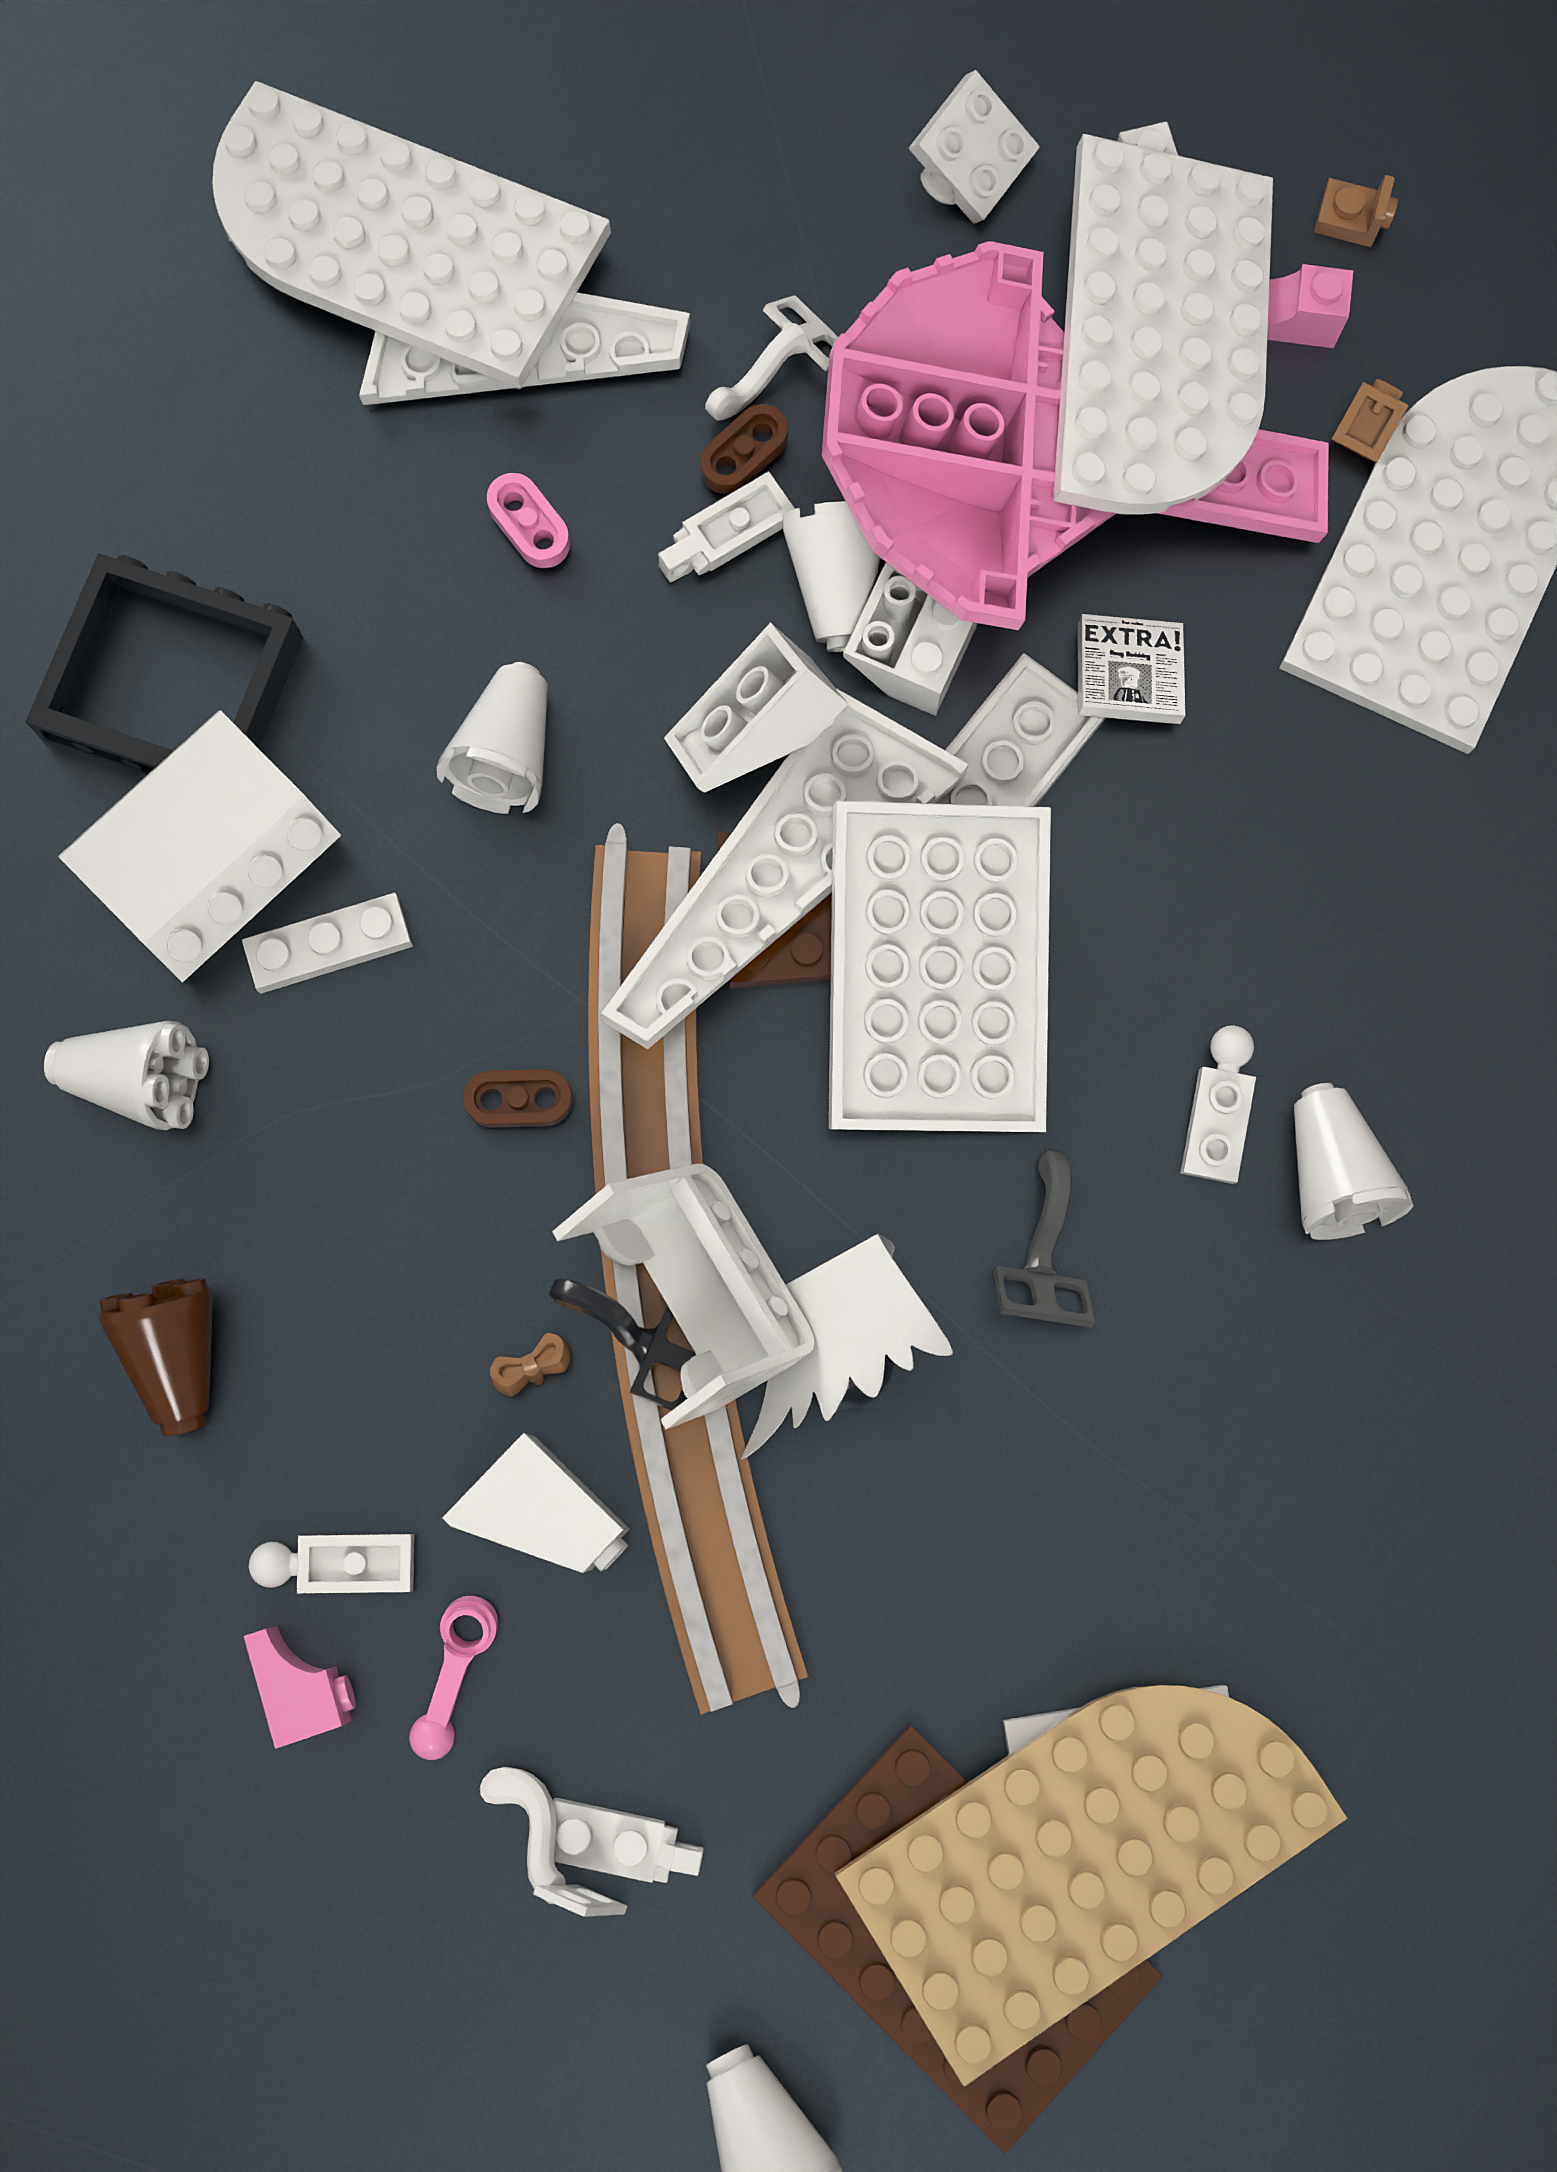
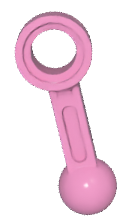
M477 1596L460 1597L448 1606L442 1616L440 1633L445 1643L444 1663L428 1712L415 1721L409 1735L413 1751L423 1759L437 1760L444 1757L451 1750L455 1740V1731L450 1719L467 1666L475 1655L484 1652L492 1644L499 1626L497 1613L494 1607L483 1598ZM462 1615L473 1616L481 1623L483 1636L475 1641H465L455 1633L453 1621Z

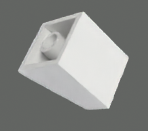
M523 1433L443 1517L451 1527L581 1573L590 1571L595 1566L601 1572L606 1570L629 1546L622 1537L630 1528L535 1436Z

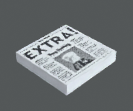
M1082 614L1078 621V715L1181 724L1185 717L1183 623Z

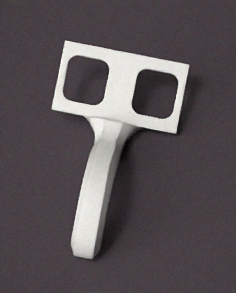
M795 295L765 305L763 311L781 328V332L767 346L750 371L738 384L732 388L719 387L709 395L705 409L717 421L725 420L744 410L768 385L782 363L793 354L807 353L821 368L828 371L829 358L813 343L825 341L833 347L838 336ZM785 307L792 308L807 323L801 325L791 323L779 309Z
M502 1767L491 1770L483 1778L480 1785V1795L483 1799L492 1804H518L526 1810L529 1816L530 1831L527 1867L529 1880L535 1889L533 1894L543 1898L549 1904L554 1903L584 1917L625 1914L627 1905L581 1885H566L564 1876L557 1870L554 1862L557 1832L556 1813L553 1800L545 1785L536 1776L521 1769Z

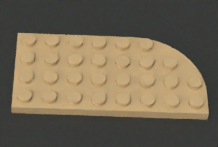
M1180 1685L1138 1686L1112 1692L1073 1711L834 1874L965 2087L1348 1818L1302 1750L1284 1731L1265 1716L1234 1699L1204 1689Z

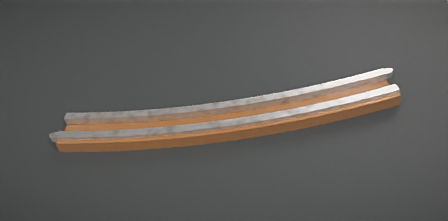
M618 823L611 827L605 845L595 846L591 903L588 1043L591 1133L596 1194L609 1183L695 1163L703 1164L698 1086L697 1008L649 1049L602 1022L601 1012L701 876L702 853L700 851H691V848L670 846L669 853L628 851L625 830ZM601 1250L606 1295L620 1303L631 1314L639 1327L645 1329L655 1328L663 1317L667 1303L643 1262L631 1266L622 1265L609 1259ZM673 1316L666 1331L667 1340L687 1350L694 1351ZM612 1333L626 1423L646 1519L670 1614L700 1714L732 1705L735 1701L775 1687L784 1703L794 1708L798 1705L800 1697L798 1680L807 1678L808 1673L774 1565L748 1457L743 1460L741 1459L746 1447L736 1399L715 1411L665 1429L660 1419L671 1412V1410L629 1393L640 1369L639 1363L633 1353L624 1347ZM654 1364L646 1377L644 1389L652 1395L673 1402L679 1397L682 1390L680 1372L662 1364Z

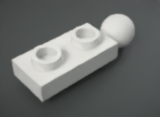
M1231 1025L1218 1030L1211 1040L1210 1049L1213 1058L1218 1063L1217 1069L1201 1067L1199 1069L1180 1174L1235 1184L1239 1176L1256 1077L1239 1074V1068L1245 1065L1253 1055L1254 1042L1251 1035L1245 1029Z
M414 1534L298 1536V1553H292L288 1547L281 1543L267 1542L257 1547L252 1553L249 1560V1572L256 1583L268 1588L278 1587L287 1582L291 1576H297V1593L412 1592L414 1586Z

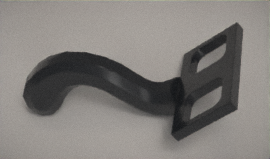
M554 1280L549 1296L557 1304L601 1321L612 1331L617 1340L633 1353L640 1369L629 1393L671 1411L688 1399L684 1394L683 1388L679 1397L673 1402L652 1395L644 1389V1382L650 1368L654 1364H662L681 1373L684 1363L696 1356L695 1351L687 1350L667 1340L666 1331L674 1316L668 1305L660 1323L655 1328L645 1329L637 1325L631 1314L620 1303L599 1290L573 1280Z

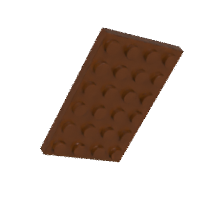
M909 1724L753 1893V1898L993 2143L1006 2154L1163 1976L1146 1959L964 2087L834 1874L968 1783Z

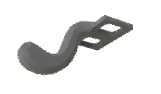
M1047 1149L1043 1152L1038 1162L1039 1174L1046 1186V1197L1039 1223L1031 1241L1026 1266L1023 1269L996 1265L993 1270L1000 1314L1092 1328L1095 1324L1087 1280L1060 1276L1053 1264L1052 1255L1054 1247L1064 1226L1070 1204L1072 1176L1066 1154L1059 1150ZM1004 1280L1028 1284L1031 1288L1034 1305L1011 1302L1006 1296ZM1054 1288L1078 1292L1081 1296L1084 1313L1062 1310L1057 1304Z

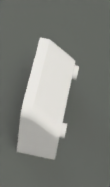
M695 1163L609 1183L552 1231L557 1241L594 1232L601 1250L609 1259L626 1266L643 1262L695 1351L696 1356L684 1363L680 1373L682 1388L688 1399L660 1419L665 1429L672 1428L723 1407L796 1364L811 1353L814 1348L815 1340L812 1329L722 1178L713 1169L704 1164Z

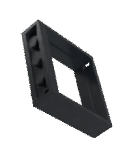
M98 553L26 719V724L43 741L146 776L174 751L64 714L117 589L121 587L268 637L233 722L259 749L304 639L291 613L270 603L263 604L262 608L246 603L240 595L226 588L215 587L213 592L198 587L192 579L178 572L167 571L166 575L150 571L145 564L130 556L119 555L117 559Z

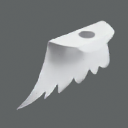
M876 1234L786 1284V1287L812 1329L815 1344L811 1353L767 1381L759 1419L741 1457L742 1460L760 1448L775 1433L791 1407L793 1426L797 1428L807 1414L813 1392L816 1394L825 1421L831 1419L840 1405L848 1387L849 1377L867 1396L876 1397L883 1382L885 1355L898 1366L911 1371L913 1369L911 1346L939 1356L953 1354L948 1339L893 1260L895 1247L886 1237Z

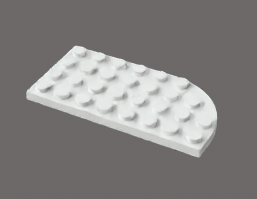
M258 81L254 82L224 130L213 166L214 199L227 237L244 257L247 266L262 280L298 300L518 389L522 388L611 234L609 219Z
M1083 134L1076 151L1053 501L1119 514L1160 513L1166 511L1171 505L1183 503L1193 498L1196 501L1219 486L1243 459L1258 432L1265 401L1273 178Z
M1505 366L1468 373L1432 390L1403 416L1371 471L1279 669L1466 754H1469L1475 748L1557 566V371L1527 366Z

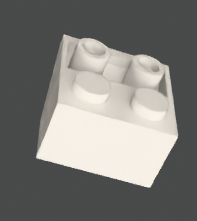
M886 562L843 652V657L888 696L936 716L973 636L977 623L959 619Z

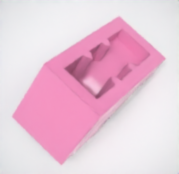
M1303 264L1299 271L1291 275L1269 280L1267 340L1334 348L1349 318L1353 271Z
M278 1626L244 1636L275 1749L341 1727L352 1721L349 1710L356 1707L354 1692L346 1675L339 1677L337 1666L325 1670L313 1667L299 1659L284 1642Z

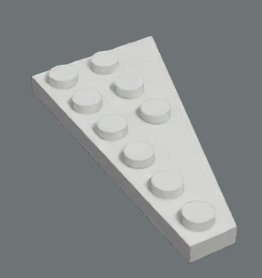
M576 293L522 387L680 369L690 328V313ZM376 331L359 396L363 405L515 387Z

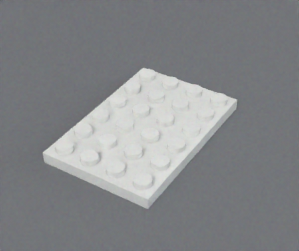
M836 801L833 803L829 1129L1046 1132L1051 807Z

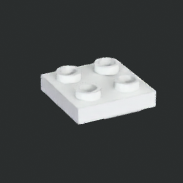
M974 70L964 76L908 149L925 167L921 173V181L927 192L941 203L947 205L957 204L975 224L986 218L1040 146L980 74Z

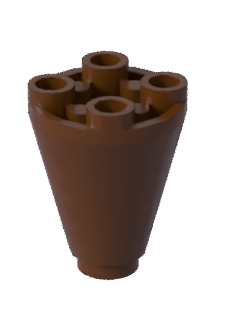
M184 1278L169 1280L152 1285V1292L137 1295L127 1292L99 1300L101 1312L98 1313L100 1325L152 1422L160 1425L162 1436L186 1433L207 1424L204 1412L209 1410L213 1295L211 1287L207 1286L205 1278L185 1281Z

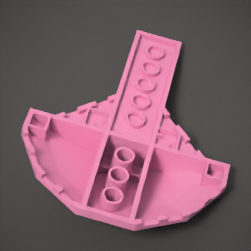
M988 241L977 245L975 251L955 258L948 254L936 258L933 265L910 272L909 268L897 271L873 302L870 301L861 311L859 318L846 333H842L836 339L829 356L822 457L871 550L962 621L1019 630L1025 621L1027 578L1116 513L1053 501L1064 332L1052 319L1055 311L1041 296L1044 252ZM1258 429L1255 439L1243 459L1219 486L1196 501L1193 498L1183 503L1171 505L1166 511L1159 514L1319 543L1328 533V443Z

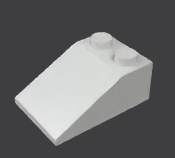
M770 623L672 728L664 739L696 787L705 793L811 744L824 730L830 728L835 723L839 714L848 703L815 662Z

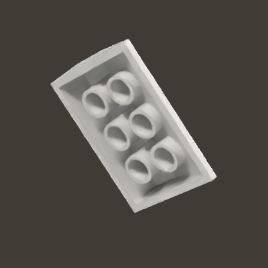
M219 710L58 857L183 983L331 846L341 834L251 740Z

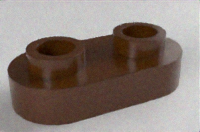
M758 404L749 407L703 449L700 465L704 483L715 492L731 494L755 478L783 452L787 445L788 423L784 414L774 406ZM759 433H766L771 438L766 442H759L754 436ZM726 465L735 469L730 475L720 474L717 470Z
M553 1070L484 1071L472 1077L466 1084L463 1092V1104L469 1116L476 1123L484 1127L551 1126L567 1117L572 1108L573 1094L566 1079ZM550 1091L556 1095V1101L551 1107L541 1108L537 1105V1098L542 1092ZM490 1093H498L502 1096L500 1106L494 1110H488L483 1106L484 1098Z

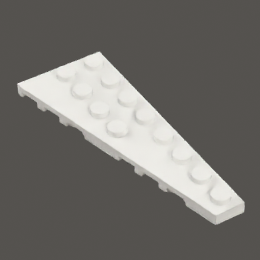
M837 689L848 705L839 714L835 723L830 728L824 730L811 744L789 753L601 1012L602 1022L649 1049L832 892L833 803L836 801L935 804L963 780L967 773L968 763Z

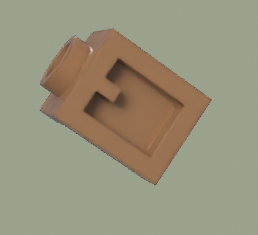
M1384 175L1378 190L1329 178L1324 189L1313 233L1371 247L1380 228L1389 229L1398 203V198L1390 196L1395 177Z
M1379 379L1375 380L1373 386L1363 382L1331 441L1377 463L1409 406L1400 401L1403 392Z

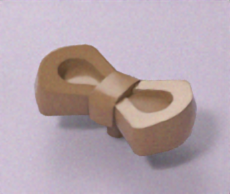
M547 1333L542 1337L532 1353L521 1358L502 1356L495 1358L490 1368L491 1383L501 1394L510 1397L517 1395L529 1382L541 1385L544 1382L543 1375L566 1371L571 1359L569 1346L558 1335Z

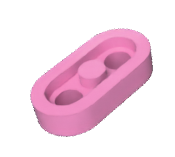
M507 473L496 478L487 491L489 511L496 524L530 565L538 568H550L561 563L569 552L570 539L567 526L528 477L518 473ZM513 501L523 503V506L516 511H510L506 508ZM542 539H549L553 542L552 546L548 549H539L536 547V544Z

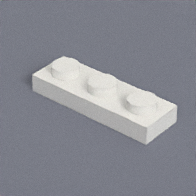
M396 893L242 939L255 988L260 994L413 947L402 907Z

